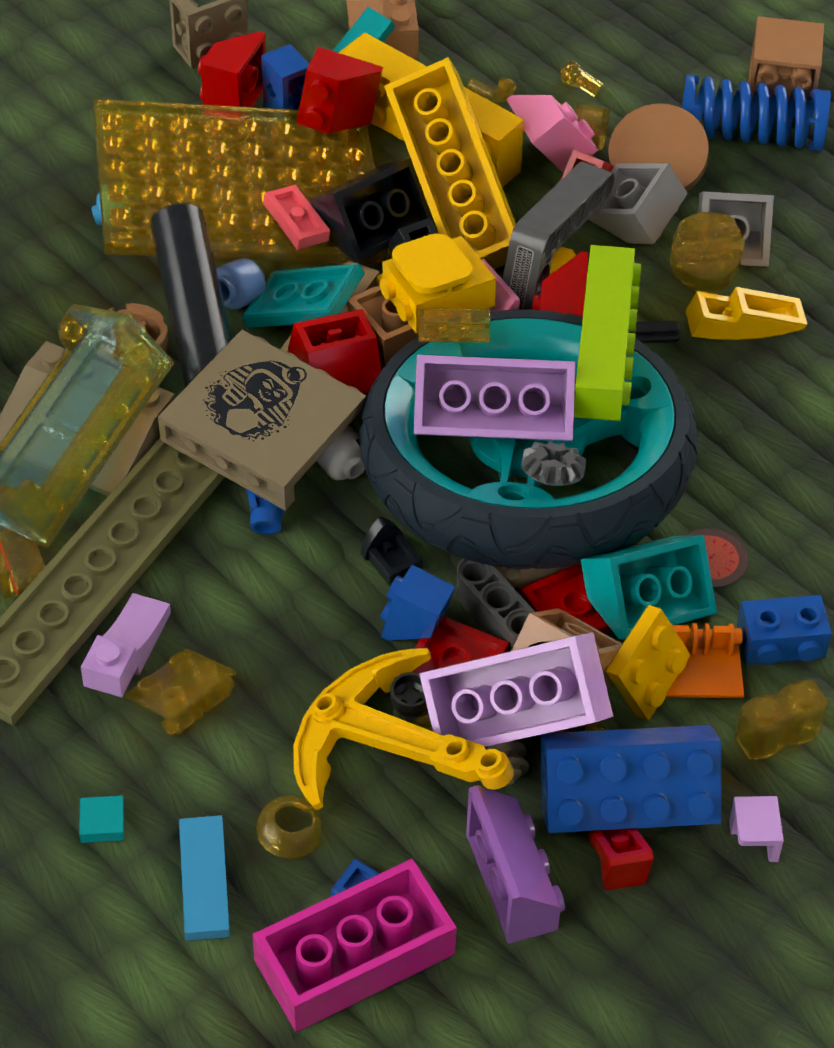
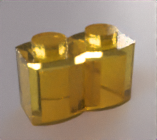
M814 680L793 682L781 689L778 694H764L747 701L740 710L735 738L749 759L768 758L782 750L785 745L803 744L818 736L822 730L829 702Z

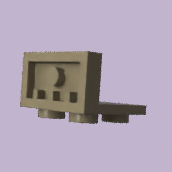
M170 0L173 47L191 68L199 65L201 57L209 52L214 43L248 34L247 0H217L200 7L193 0Z

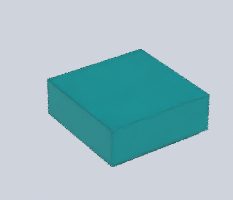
M123 796L80 798L79 836L81 843L124 840Z

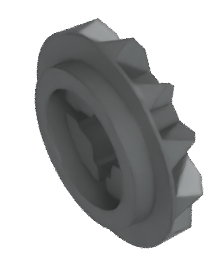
M551 440L547 444L534 442L532 448L524 449L521 461L522 469L529 477L540 483L551 486H565L578 482L585 474L586 459L579 455V449L567 448L565 443L558 445L554 444Z

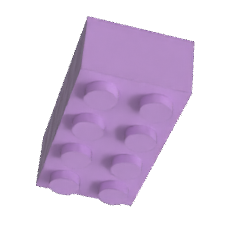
M593 632L419 673L433 732L441 735L451 734L484 745V747L595 723L614 717Z

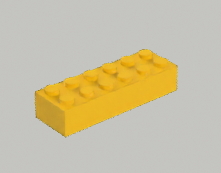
M363 33L339 53L383 67L371 123L404 141L384 86L427 66L373 36ZM464 87L501 186L504 187L521 172L524 119Z
M449 57L391 82L384 87L438 233L447 235L451 239L462 236L481 260L487 261L495 270L506 263L509 241L516 222L459 73Z

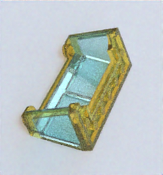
M72 304L62 318L58 329L59 339L66 350L0 442V526L39 546L48 548L174 364L173 360L130 314Z

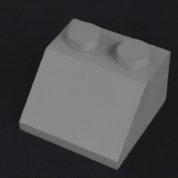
M616 163L611 171L615 174L612 191L606 202L588 220L626 243L654 244L661 236L662 231L672 216L678 211L679 206L688 193L669 163Z
M721 192L699 193L697 220L698 263L769 267L774 195Z

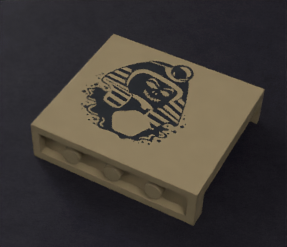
M242 329L158 416L160 438L167 445L286 511L295 501L294 485L353 419L361 422L366 395L362 394L357 388L347 386L332 378L324 370L315 369L302 362L294 354L286 353L272 346L264 338L254 336Z

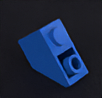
M411 565L404 578L397 576L394 579L386 597L389 600L380 616V619L385 621L381 638L387 641L431 638L449 608L455 586Z

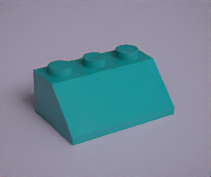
M704 535L671 536L581 559L587 599L618 639H626L648 605L662 609L673 625L717 613Z

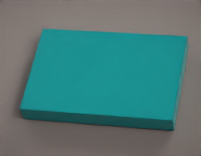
M360 264L273 271L265 282V291L252 301L242 320L247 328L294 325L297 322L340 314L365 273Z

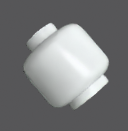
M349 425L316 460L332 479H355L365 470L359 434Z

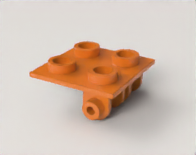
M671 623L689 651L690 657L684 670L678 674L669 688L666 697L744 698L739 644H742V628H734V624H728V626H713V629H710L709 623H704L703 629H698L697 623H692L691 629H689L688 625H673Z

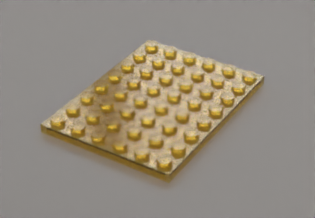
M94 99L93 117L104 254L157 256L150 219L162 207L176 203H190L200 207L204 212L214 258L329 263L353 262L330 240L297 250L264 206L263 199L265 192L296 184L310 203V198L374 169L375 164L367 125L327 134L296 124L299 110ZM387 247L356 263L382 264L383 261L391 259V249Z

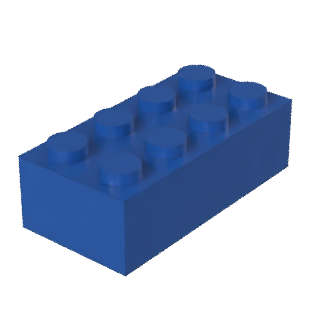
M711 725L541 734L542 816L548 833L721 824V740Z

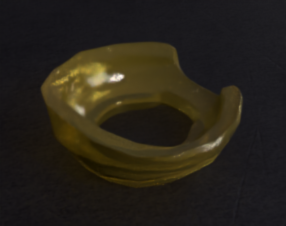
M283 795L270 801L260 813L256 830L260 843L268 852L276 856L294 859L307 855L319 846L321 842L320 816L318 811L307 800L295 795ZM283 807H298L311 814L312 825L298 832H287L278 827L275 822V814Z

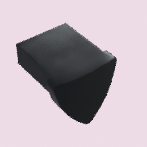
M384 517L377 518L366 534L360 554L366 561H370L387 584L391 586L397 576L404 578L411 565L423 570V559L406 540L402 531L393 521Z

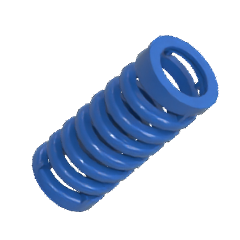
M686 74L682 108L691 113L700 123L704 110V130L707 138L715 137L722 112V137L726 141L732 140L741 110L740 139L742 142L748 143L751 141L759 112L758 141L761 145H766L769 143L777 113L776 142L779 147L787 145L795 115V147L797 149L805 147L810 123L814 122V141L809 140L808 150H823L830 110V90L813 89L806 101L804 89L802 87H795L791 91L787 102V90L784 85H776L769 100L767 84L758 83L751 99L749 82L740 81L733 97L731 80L722 79L715 96L714 80L706 76L701 81L696 99V85H699L700 76Z

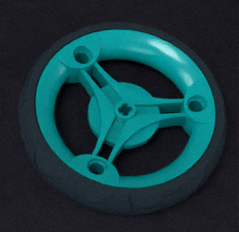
M544 310L493 311L486 314L470 315L442 324L436 329L433 328L406 344L390 359L377 376L366 397L360 423L362 426L359 429L360 449L366 474L380 500L402 525L429 544L447 553L451 552L455 556L498 567L505 566L516 569L569 567L581 564V559L631 546L649 534L653 527H657L676 507L690 481V472L694 470L697 454V429L690 400L676 375L665 361L636 339L634 356H626L634 357L632 381L624 380V382H632L630 406L622 405L620 421L574 417L573 441L551 440L554 444L560 445L565 443L567 448L579 449V455L581 456L585 446L608 437L621 435L628 442L639 447V450L633 462L620 476L591 491L553 499L549 493L539 488L542 483L529 477L521 466L524 449L532 448L534 442L547 444L549 440L470 437L474 453L484 464L498 471L500 482L483 484L474 489L465 487L443 475L430 464L418 445L417 435H414L417 355L576 362V382L583 317ZM512 476L528 478L527 484L511 482Z

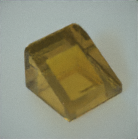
M577 103L575 111L578 116L577 121L579 122L584 119L595 133V136L591 138L597 149L603 150L608 135L610 108Z

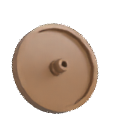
M650 104L627 114L615 127L610 138L608 150L609 162L614 166L616 163H669L687 192L703 176L709 158L708 139L701 123L688 111L670 104Z

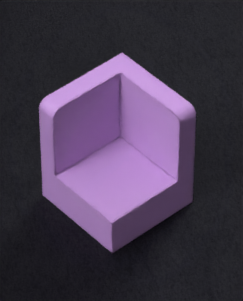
M777 796L734 797L729 817L731 834L738 835V843L741 846H767L769 862H778L784 840Z

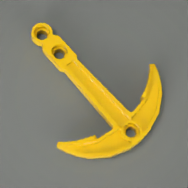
M428 648L406 649L382 654L349 669L326 687L313 701L302 719L293 745L294 774L297 784L306 800L315 810L323 807L324 789L331 773V766L327 761V757L339 738L349 739L433 765L439 772L470 783L480 780L484 787L491 790L500 789L509 784L514 776V768L507 755L496 749L486 750L484 745L451 734L441 735L364 705L379 687L385 693L390 692L391 683L396 677L412 672L430 660L431 653Z

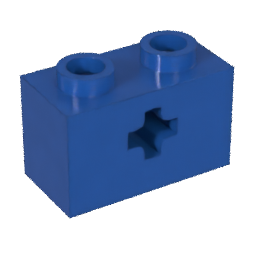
M291 44L261 55L263 108L283 130L298 125L296 124L306 70L309 66V63Z

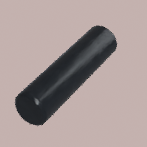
M176 203L156 211L150 219V227L186 388L232 340L204 212L200 207L190 203Z

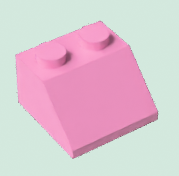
M511 95L506 99L515 115L524 119V131L531 143L563 173L573 149L590 156L598 151L591 139L595 136V133L584 119L579 122L577 121V114L567 102L561 105L552 95Z

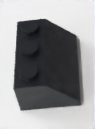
M411 158L387 162L309 199L311 206L330 229L329 240L353 262H359L389 247V241L398 229L430 217L433 224H435Z

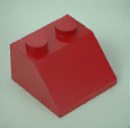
M259 31L216 42L209 52L201 57L198 73L201 75L202 81L200 100L203 101L204 116L239 126L242 125L263 93L261 55L266 54V33Z
M318 46L306 70L296 124L327 134L370 124L383 67Z

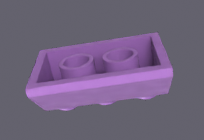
M478 785L469 787L466 836L507 943L557 931L560 912L565 910L564 899L559 886L551 885L548 874H550L548 858L544 849L537 850L533 840L535 838V828L530 814H523L517 798Z

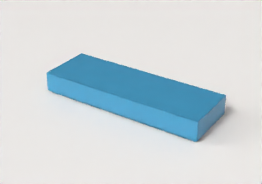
M222 815L179 819L185 941L230 937Z

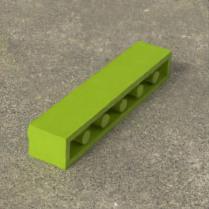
M591 245L575 385L574 417L620 421L622 405L630 406L632 382H624V380L632 381L634 357L626 356H634L636 333H628L636 332L641 264L634 263L635 248Z

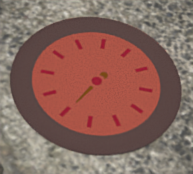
M713 528L697 529L685 534L704 535L713 587L729 585L737 581L745 573L748 566V554L743 544L733 535Z

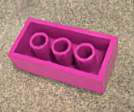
M412 858L253 933L254 961L294 1031L298 1032L455 955L457 927Z

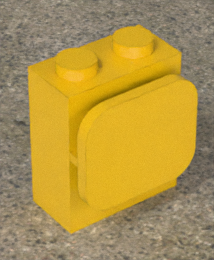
M430 234L396 246L392 251V259L382 262L383 278L379 280L381 292L385 299L392 301L401 320L407 321L415 333L495 307L496 277L462 236L451 239L444 234Z

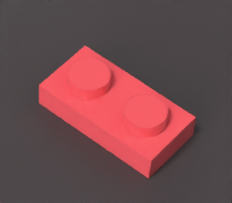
M296 184L264 193V206L297 250L329 240L330 229Z

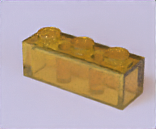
M419 308V342H490V309Z

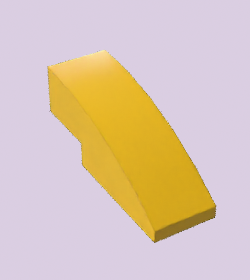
M735 287L730 297L697 291L685 310L691 336L718 340L757 339L803 330L807 326L800 298Z

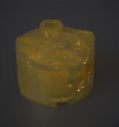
M704 211L684 218L679 223L678 229L673 236L670 266L674 277L679 282L681 281L687 285L688 289L694 292H716L729 285L730 281L738 273L744 254L745 242L734 218L728 214Z

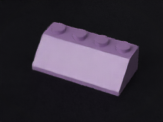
M417 355L414 435L573 441L576 362Z

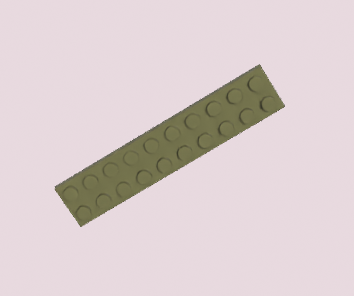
M161 438L156 441L0 617L1 720L12 726L16 724L225 478L223 475L161 441Z

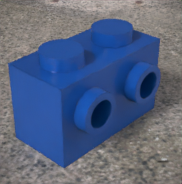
M821 595L741 601L737 628H742L741 646L746 664L761 663L770 665L782 661H813L818 658H826L832 632Z

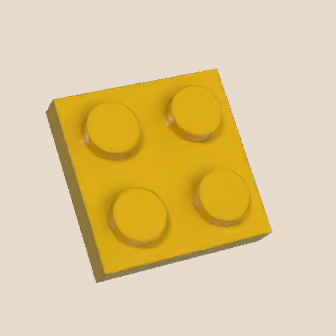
M648 605L605 672L635 716L649 721L657 707L664 702L666 693L678 674L684 670L690 653L663 610Z

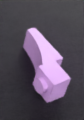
M132 593L117 620L103 636L97 635L81 665L83 686L122 697L133 675H140L171 614L170 604Z

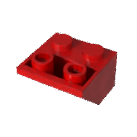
M359 309L294 323L287 350L288 353L294 354L299 360L315 369L324 370L332 378L345 385L357 388L367 397L371 386L381 372L377 337L364 310Z

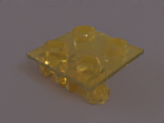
M185 649L173 655L169 662L155 673L141 679L135 688L125 694V697L165 717L161 725L169 735H173L175 732L181 734L195 722L194 718L200 719L203 717L202 710L210 712L213 707L231 695V689L235 687V684L230 677L236 673L235 670L190 649Z

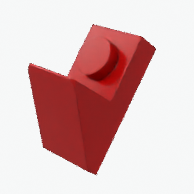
M637 828L589 831L590 843L600 857L604 890L646 883L653 862V851Z

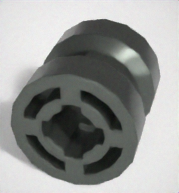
M413 672L399 675L391 683L390 715L423 727L428 723L430 717L420 675Z

